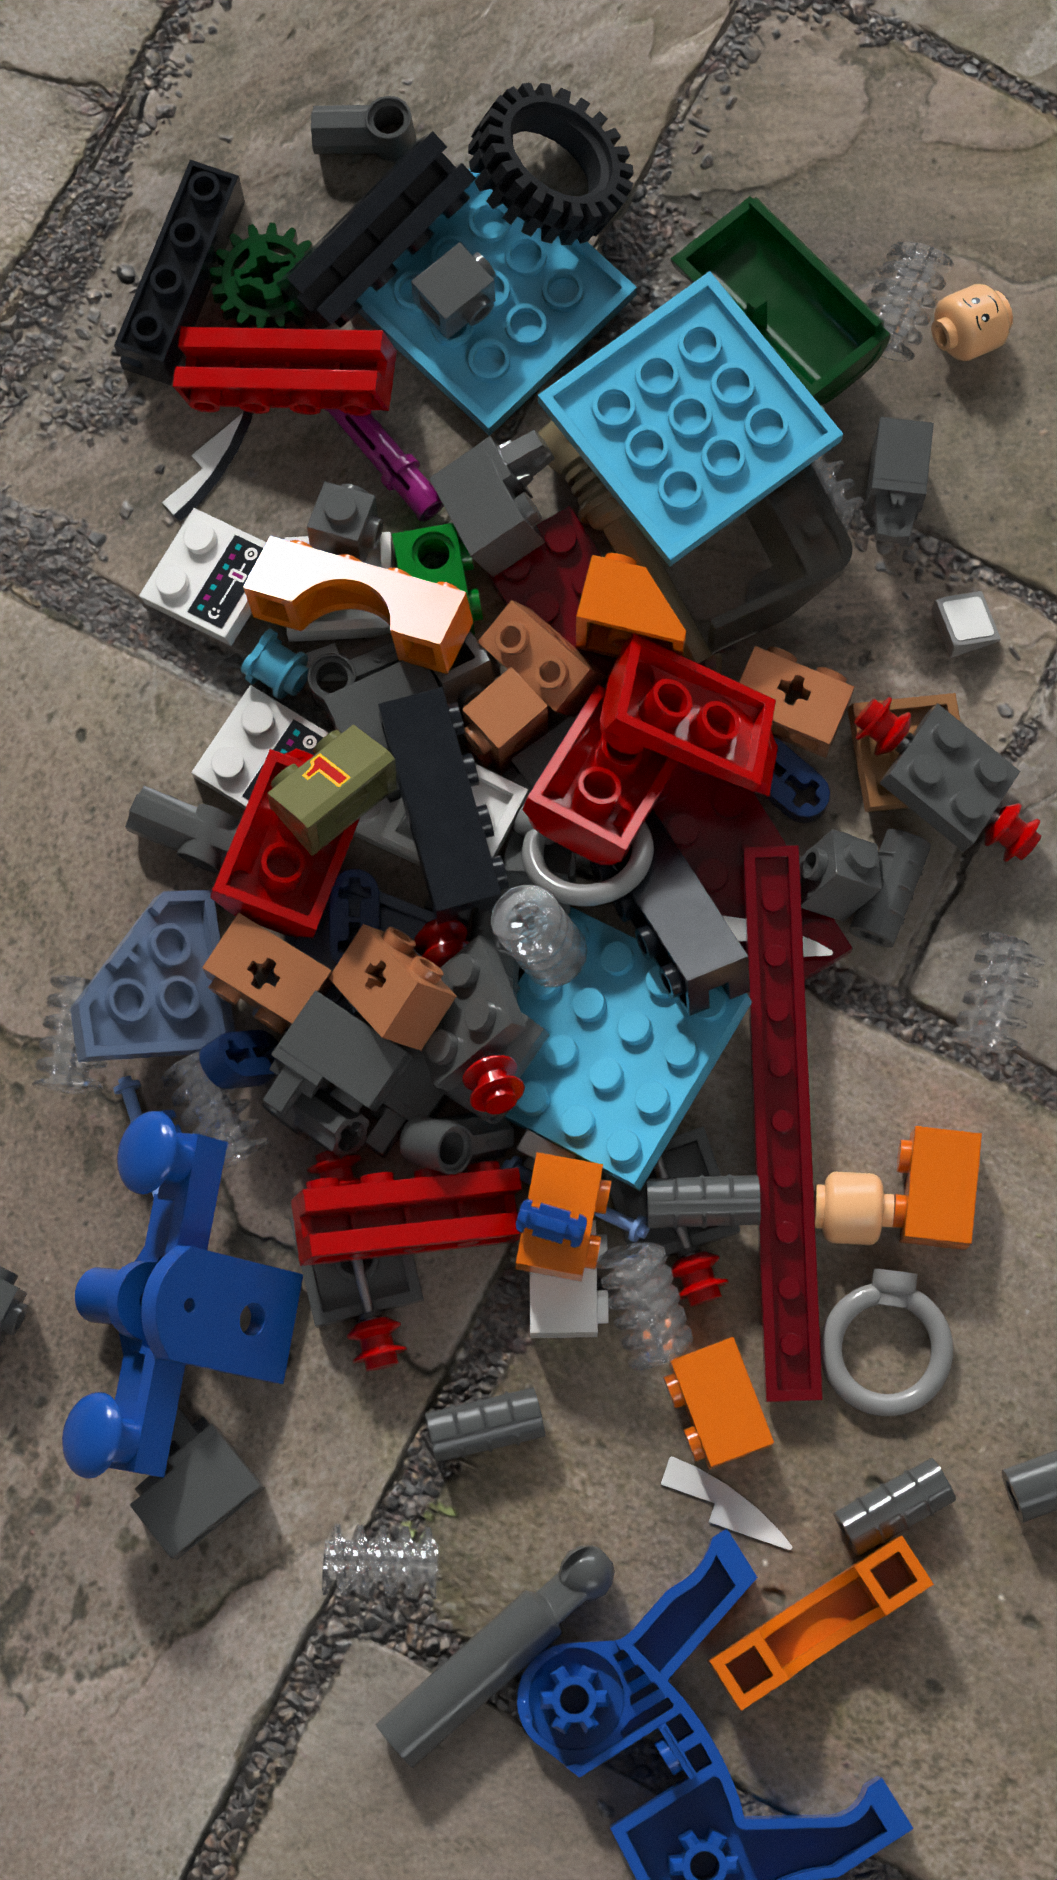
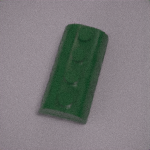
M749 196L671 257L673 267L691 283H694L710 271L820 406L833 400L860 379L874 366L888 346L891 334L884 328V321L757 197L752 198Z

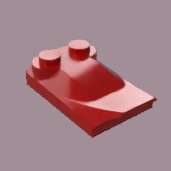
M633 633L623 644L608 678L600 716V730L604 739L619 752L635 754L648 748L735 785L770 796L778 750L771 729L776 700Z
M597 685L529 793L522 810L528 816L532 827L541 835L592 862L601 865H612L621 862L628 854L632 842L679 762L648 748L643 749L639 753L626 754L610 746L600 730V716L606 689Z
M297 748L284 754L270 749L220 869L210 898L234 916L240 913L260 926L287 936L313 938L360 818L311 856L270 808L267 793L273 789L270 786L272 780L282 770L292 764L300 767L314 755Z

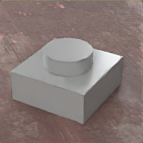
M529 1130L526 1131L517 1147L518 1152L527 1157L523 1167L532 1172L536 1152L577 1159L574 1154Z

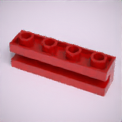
M181 327L178 347L186 355L185 367L175 366L173 387L186 403L197 411L211 413L219 411L220 407H239L246 412L264 414L268 413L270 408H290V410L299 414L315 415L319 414L321 409H339L349 415L367 416L371 414L372 410L389 411L397 351L383 330Z
M499 1161L471 1164L467 1166V1173L446 1174L429 1168H423L414 1171V1178L394 1180L392 1172H378L360 1177V1184L341 1186L339 1178L336 1177L315 1179L306 1182V1189L300 1191L291 1200L300 1266L508 1244L516 1242L521 1237V1232L516 1229V1220L519 1212H517L514 1195L522 1189L519 1167L500 1169Z

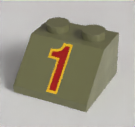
M354 724L342 734L339 730H334L326 735L314 747L313 752L315 755L300 767L292 764L282 770L272 780L270 786L273 789L267 793L270 808L311 856L316 854L397 788L395 758L386 748Z

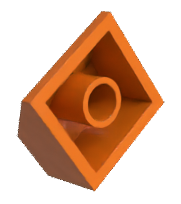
M608 553L605 555V558L592 555L576 615V648L618 658L623 644L634 633L684 657L687 631L647 568L638 566L633 558L618 553Z

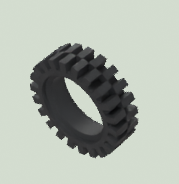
M522 83L518 90L513 86L507 89L503 95H499L471 135L473 139L468 145V154L474 156L469 161L470 171L481 173L475 180V184L479 191L493 190L486 202L493 210L503 203L508 210L502 218L510 225H512L517 217L524 220L522 233L531 237L537 228H540L541 241L552 244L558 235L561 245H572L576 239H578L580 244L587 242L593 235L596 237L602 232L628 199L627 196L632 190L633 182L629 181V179L634 174L633 165L625 163L630 157L627 146L614 147L621 138V135L616 128L604 131L602 126L608 118L600 111L593 118L590 117L586 110L591 103L582 97L573 105L569 103L571 91L560 88L553 97L550 84L540 83L537 89L534 90L531 83ZM524 131L540 134L566 149L579 163L587 177L589 185L588 194L578 197L565 195L547 187L536 179L517 156L513 146V135Z

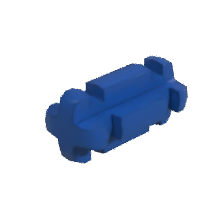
M526 1199L523 1201L516 1220V1229L519 1232L524 1233L525 1228L533 1230L532 1236L562 1244L563 1239L571 1241L570 1247L576 1248L580 1246L587 1226V1218L584 1215L579 1214L578 1219L570 1217L571 1211L541 1203L540 1208L532 1206L533 1200Z

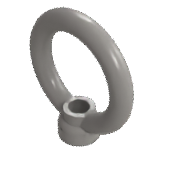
M524 805L516 817L515 831L524 837L522 862L525 872L540 892L555 901L574 906H596L612 902L628 894L639 885L651 866L654 851L653 839L647 824L644 822L631 844L630 859L618 874L608 880L594 884L567 882L554 875L544 860L545 844L551 845L554 841L541 835L532 827L528 816L522 810Z
M873 1269L872 1284L859 1287L842 1298L832 1309L824 1324L820 1340V1351L825 1376L834 1391L846 1403L862 1412L886 1417L913 1412L936 1396L949 1375L953 1360L951 1331L946 1318L938 1306L925 1294L916 1290L918 1274ZM876 1305L902 1307L909 1310L920 1319L930 1338L931 1357L926 1372L916 1384L899 1393L880 1394L862 1387L853 1379L844 1363L842 1343L847 1327L859 1313Z

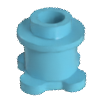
M269 628L261 636L259 643L252 653L244 660L241 672L246 675L245 680L249 683L254 684L260 680L272 688L273 696L277 699H282L287 694L295 696L308 681L309 668L306 667L308 655L302 651L296 654L283 646L282 641L277 638L278 633Z

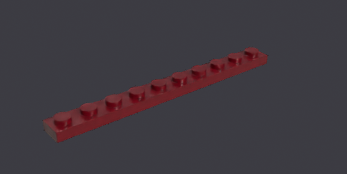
M799 845L744 847L742 854L746 952L749 959L750 992H748V996L752 1000L749 1007L755 1172L759 1177L761 1204L758 1245L765 1402L823 1400Z

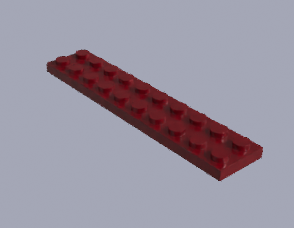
M568 506L537 524L545 540L544 544L495 577H492L484 568L482 570L505 606L512 600L532 609L576 648V615L592 555L602 556L571 507ZM577 649L607 675V678L600 685L606 689L609 675L617 658ZM581 708V709L578 711V713L575 715L576 718L578 717V715H579V713L581 712L582 708ZM679 762L656 801L653 810L721 915L745 919L743 848L787 845L753 791ZM801 908L803 936L833 951V954L829 956L804 957V979L807 980L850 954L853 948L834 918ZM739 941L746 952V941Z

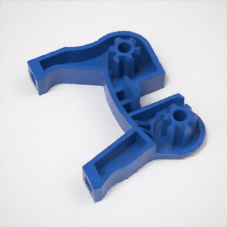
M728 1529L710 1539L708 1548L694 1571L684 1580L666 1590L627 1635L615 1641L559 1644L543 1651L532 1660L523 1673L518 1687L517 1708L519 1718L528 1736L579 1778L658 1728L663 1738L654 1743L655 1747L673 1775L683 1770L686 1777L610 1825V1829L636 1880H823L838 1878L914 1829L883 1778L876 1776L863 1784L856 1800L849 1807L838 1813L825 1815L744 1816L735 1785L714 1741L689 1704L668 1681L758 1578Z

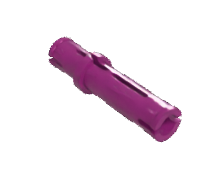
M324 409L330 413L354 444L382 474V484L389 491L395 490L416 514L420 522L431 519L441 511L444 505L433 485L418 469L420 462L413 454H405L372 414L353 416L339 409Z

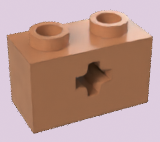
M512 600L477 642L507 669L512 667L555 712L567 716L572 715L574 717L587 702L596 686H600L607 678L606 674L532 609Z
M755 646L739 683L776 700L771 727L773 737L826 758L850 704L855 687L847 684V679L837 671L826 667H818L815 671L796 663L797 658L786 650L772 646L764 650ZM791 690L801 693L800 699L796 700L794 706L784 702L785 696H788Z
M512 667L462 709L465 730L463 735L468 741L464 744L465 750L468 754H472L474 761L479 766L487 768L491 765L500 776L511 767V759L548 733L547 704Z
M240 913L237 914L202 967L207 978L212 981L208 987L209 990L235 1006L240 999L258 1009L254 1017L259 1022L281 1035L286 1027L290 1028L315 990L325 996L333 985L329 980V976L332 973L329 968ZM271 969H274L273 972L278 981L276 986L265 983L258 989L259 985L254 977L257 971L267 975Z
M363 924L329 976V980L382 1038L422 1051L457 996L441 980L444 975L443 971L433 962L419 956L413 950L416 943L407 934L394 927H388L384 932Z

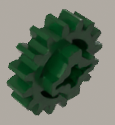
M272 222L269 223L266 234H259L254 224L248 225L249 237L244 240L234 233L231 234L229 238L232 250L218 249L216 251L218 263L222 267L210 268L212 283L216 284L211 289L215 303H223L220 307L223 318L227 321L238 315V328H250L253 324L257 325V328L276 326V328L287 329L286 323L291 320L300 327H303L306 324L303 312L291 299L287 302L289 297L276 283L313 247L312 242L306 240L297 245L296 229L291 227L284 236H280L277 233L276 224ZM244 261H246L245 265L242 268H239ZM271 276L273 282L264 284L262 278Z

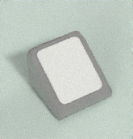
M982 591L946 596L934 601L931 611L950 658L1001 640Z

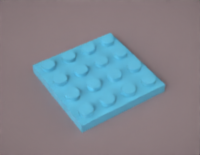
M471 172L476 177V179L481 174ZM474 180L464 190L470 196V199L449 219L441 214L429 226L435 233L432 238L413 255L405 250L393 262L399 269L398 272L377 292L370 286L357 301L362 305L358 313L376 330H383L392 345L490 436L637 296V287L588 242L580 244L578 239H576L572 245H561L559 235L552 244L541 241L540 228H537L531 237L522 233L524 220L517 217L512 225L506 222L502 217L508 208L502 203L493 210L486 202L493 190L479 191ZM460 242L471 255L476 252L480 253L492 266L496 274L494 279L496 301L493 302L494 306L491 312L482 321L473 326L467 323L447 339L413 302L411 281Z
M710 271L538 394L539 405L669 567L839 444L843 437L842 431Z
M571 907L570 914L560 913L518 982L520 990L517 993V1003L520 1011L543 1027L549 1034V1037L520 1077L524 1083L525 1091L505 1117L511 1123L526 1131L529 1130L583 1161L603 1164V1172L640 1191L750 1007L752 1000L746 993L729 999L722 986L709 990L710 1008L689 1016L678 997L671 999L668 996L660 979V967L654 958L647 960L643 956L635 938Z

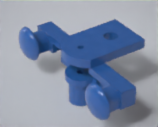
M149 1111L134 1119L125 1130L117 1153V1167L120 1178L130 1191L142 1195L151 1193L159 1187L158 1194H154L145 1246L134 1262L125 1265L121 1269L95 1267L86 1271L79 1279L75 1290V1304L79 1314L85 1320L92 1323L113 1325L119 1332L123 1352L115 1400L103 1392L86 1395L72 1408L64 1425L62 1449L69 1468L76 1475L86 1479L98 1477L108 1468L164 1478L185 1365L270 1383L284 1384L303 1274L207 1250L228 1142L200 1134L176 1133L175 1126L170 1117L160 1111ZM245 1306H248L251 1320L249 1327L243 1332L240 1326V1316Z

